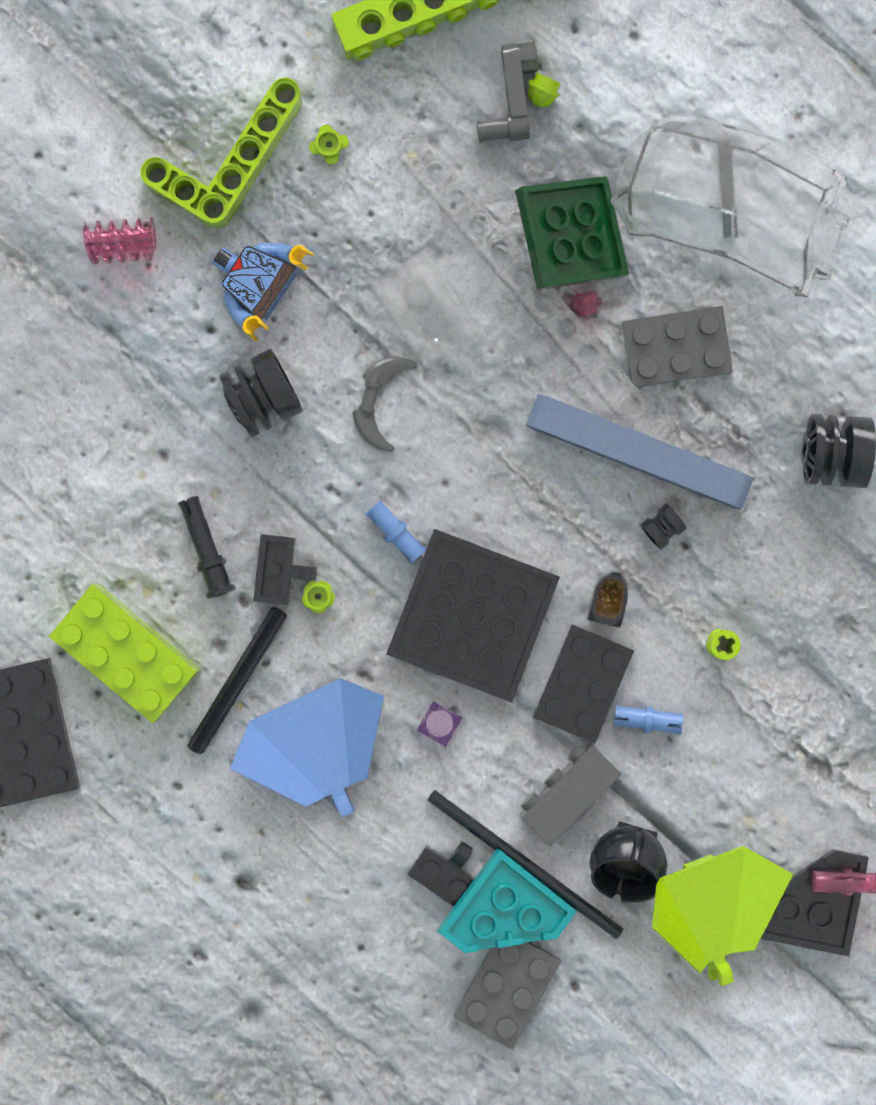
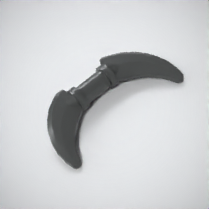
M402 357L386 358L373 364L362 376L366 381L364 385L366 388L362 403L359 405L358 410L352 412L355 427L361 437L379 450L393 452L395 447L385 440L375 421L374 406L378 391L381 390L382 384L395 373L405 369L417 368V362Z

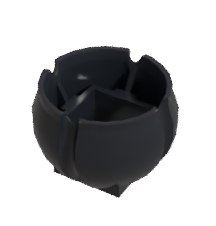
M619 821L616 828L602 835L594 846L589 862L591 881L594 887L610 899L617 894L620 895L621 902L625 903L645 902L654 898L656 884L661 877L667 875L668 868L665 850L657 839L658 832Z

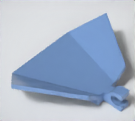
M340 678L250 720L230 769L305 807L332 794L339 814L343 818L355 810L345 787L368 778L384 695Z

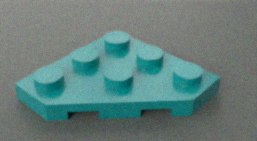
M496 849L436 932L464 953L477 952L478 950L488 948H502L521 945L526 942L557 939L577 911L505 853Z

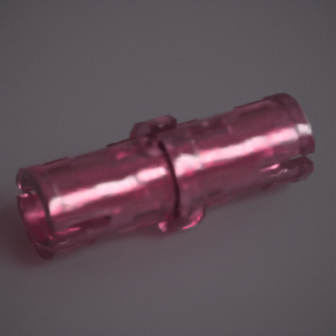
M844 869L843 872L813 871L812 890L814 893H843L844 896H852L853 893L876 894V873H856L852 869Z

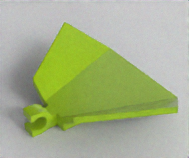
M744 846L717 856L707 855L683 865L682 870L661 877L657 882L652 929L695 971L701 973L708 965L709 980H718L719 985L725 986L734 982L731 967L726 962L725 956L730 953L754 951L793 873Z

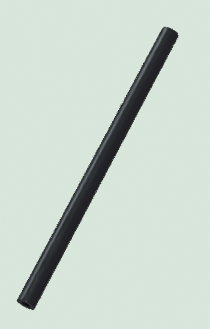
M434 790L427 799L428 802L495 851L496 849L501 850L563 901L613 938L617 939L624 930L623 927L438 791Z

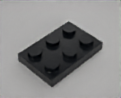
M571 624L537 704L533 718L596 743L634 650Z

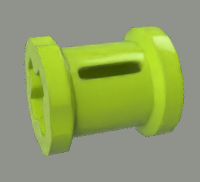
M716 629L708 635L706 648L712 656L721 660H730L738 655L741 649V642L734 632ZM720 636L724 639H730V642L726 645L728 648L726 652L716 649L720 644L718 640Z

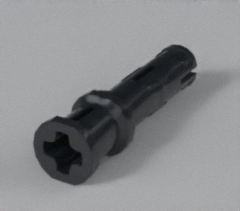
M199 496L187 498V501H180L178 505L181 508L199 559L196 568L199 573H202L208 593L206 597L207 599H213L236 590V587L229 581L224 566L227 563L226 559L218 554L199 501Z

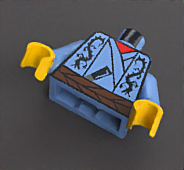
M258 243L254 247L246 245L239 256L223 247L213 261L214 266L227 273L221 286L225 289L223 300L231 318L255 342L259 340L254 335L256 329L263 327L266 331L268 330V326L265 323L299 273L297 267L303 271L308 269V266L302 263V259L306 255L313 256L314 253L302 245L295 247L283 243Z

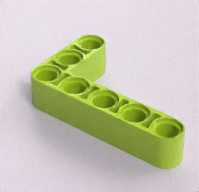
M283 77L277 79L271 85L209 186H206L160 157H151L145 160L140 169L142 180L154 193L214 229L225 227L231 221L300 110L302 95L298 84L293 79ZM284 90H291L295 93L294 99L289 103H281L277 100L278 95ZM267 118H272L277 121V126L273 131L264 132L260 129L261 122ZM248 147L259 149L258 157L252 161L242 158L243 151ZM154 169H165L166 175L162 181L155 183L150 181V175ZM229 176H240L241 184L238 188L229 190L224 187L225 180ZM184 186L195 188V193L189 200H180L178 198V193ZM214 203L223 205V213L219 217L209 218L207 216V209L210 205Z

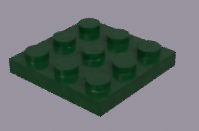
M608 176L521 186L515 190L537 290L622 278L629 275Z

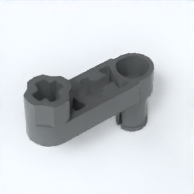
M535 41L501 45L508 114H506V118L477 121L479 143L509 138V141L530 139L523 74L538 72Z

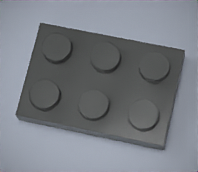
M723 306L622 322L632 388L731 374L733 372Z
M531 942L509 947L490 948L458 1005L454 1018L513 1050L557 971L561 959Z

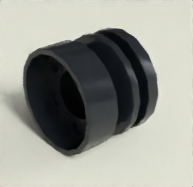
M271 348L251 358L255 374L249 376L240 365L234 367L240 382L235 383L228 371L219 375L223 385L224 397L237 422L247 430L252 438L260 434L255 419L259 418L267 430L272 428L268 412L274 410L283 421H286L304 411L285 371Z
M811 414L803 437L801 450L805 483L816 485L821 480L822 485L829 486L832 484L837 471L841 487L867 488L873 473L876 451V430L873 419L869 417L848 416L840 431L836 415L827 416L825 421L822 414Z

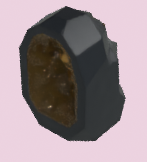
M611 572L599 578L594 586L586 620L618 628L621 627L628 601V582L623 574Z

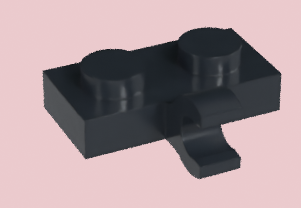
M261 534L253 601L288 605L291 578L316 581L317 567L293 565L296 538Z
M461 841L448 860L426 845L409 869L407 875L454 907L475 879L472 875L461 869L471 856L473 848Z

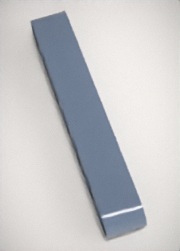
M537 394L525 425L550 437L738 510H742L754 479L732 468L541 394Z

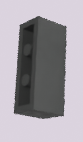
M591 743L586 747L580 744L568 756L571 762L562 771L559 768L555 769L544 781L547 786L538 795L535 792L530 794L521 804V807L524 809L520 813L521 819L550 847L621 775L620 771Z

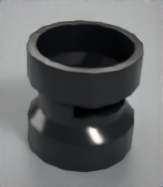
M667 503L658 509L655 517L647 518L640 524L648 538L660 550L669 544V539L672 536L680 535L687 529L681 518Z

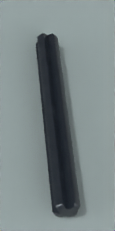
M274 606L267 613L188 742L187 747L194 753L201 755L205 752L287 618V614L283 610Z

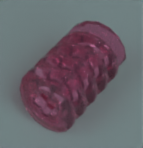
M150 217L148 227H144L140 218L136 219L134 228L130 227L127 219H123L121 229H117L113 220L109 221L107 230L103 229L100 221H96L94 231H90L87 222L84 223V245L92 264H98L101 255L107 264L112 263L114 255L120 263L125 262L128 253L134 262H138L141 252L147 261L153 259L154 252L157 249L156 226L153 217Z

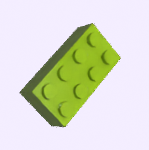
M92 584L48 636L152 724L160 720L201 670L199 666L100 584Z

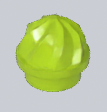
M537 72L534 80H530L528 83V97L537 107L550 106L561 94L558 92L561 83Z

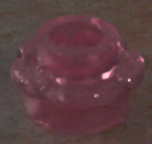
M597 291L583 292L571 297L572 307L570 310L578 312L579 317L589 316L598 312L597 306H600L603 301L599 300Z

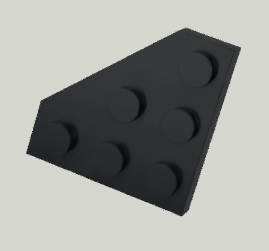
M832 849L794 874L761 939L849 957L869 857Z

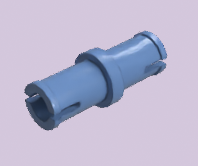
M382 500L365 514L385 534L384 539L386 542H392L408 559L410 564L426 551V548L406 529L408 525L404 521L400 522L383 504Z
M616 705L615 727L643 729V733L649 734L652 730L681 735L683 713L654 711L653 707L646 706V709Z

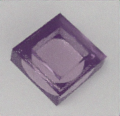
M433 700L417 731L446 747L462 720V716Z

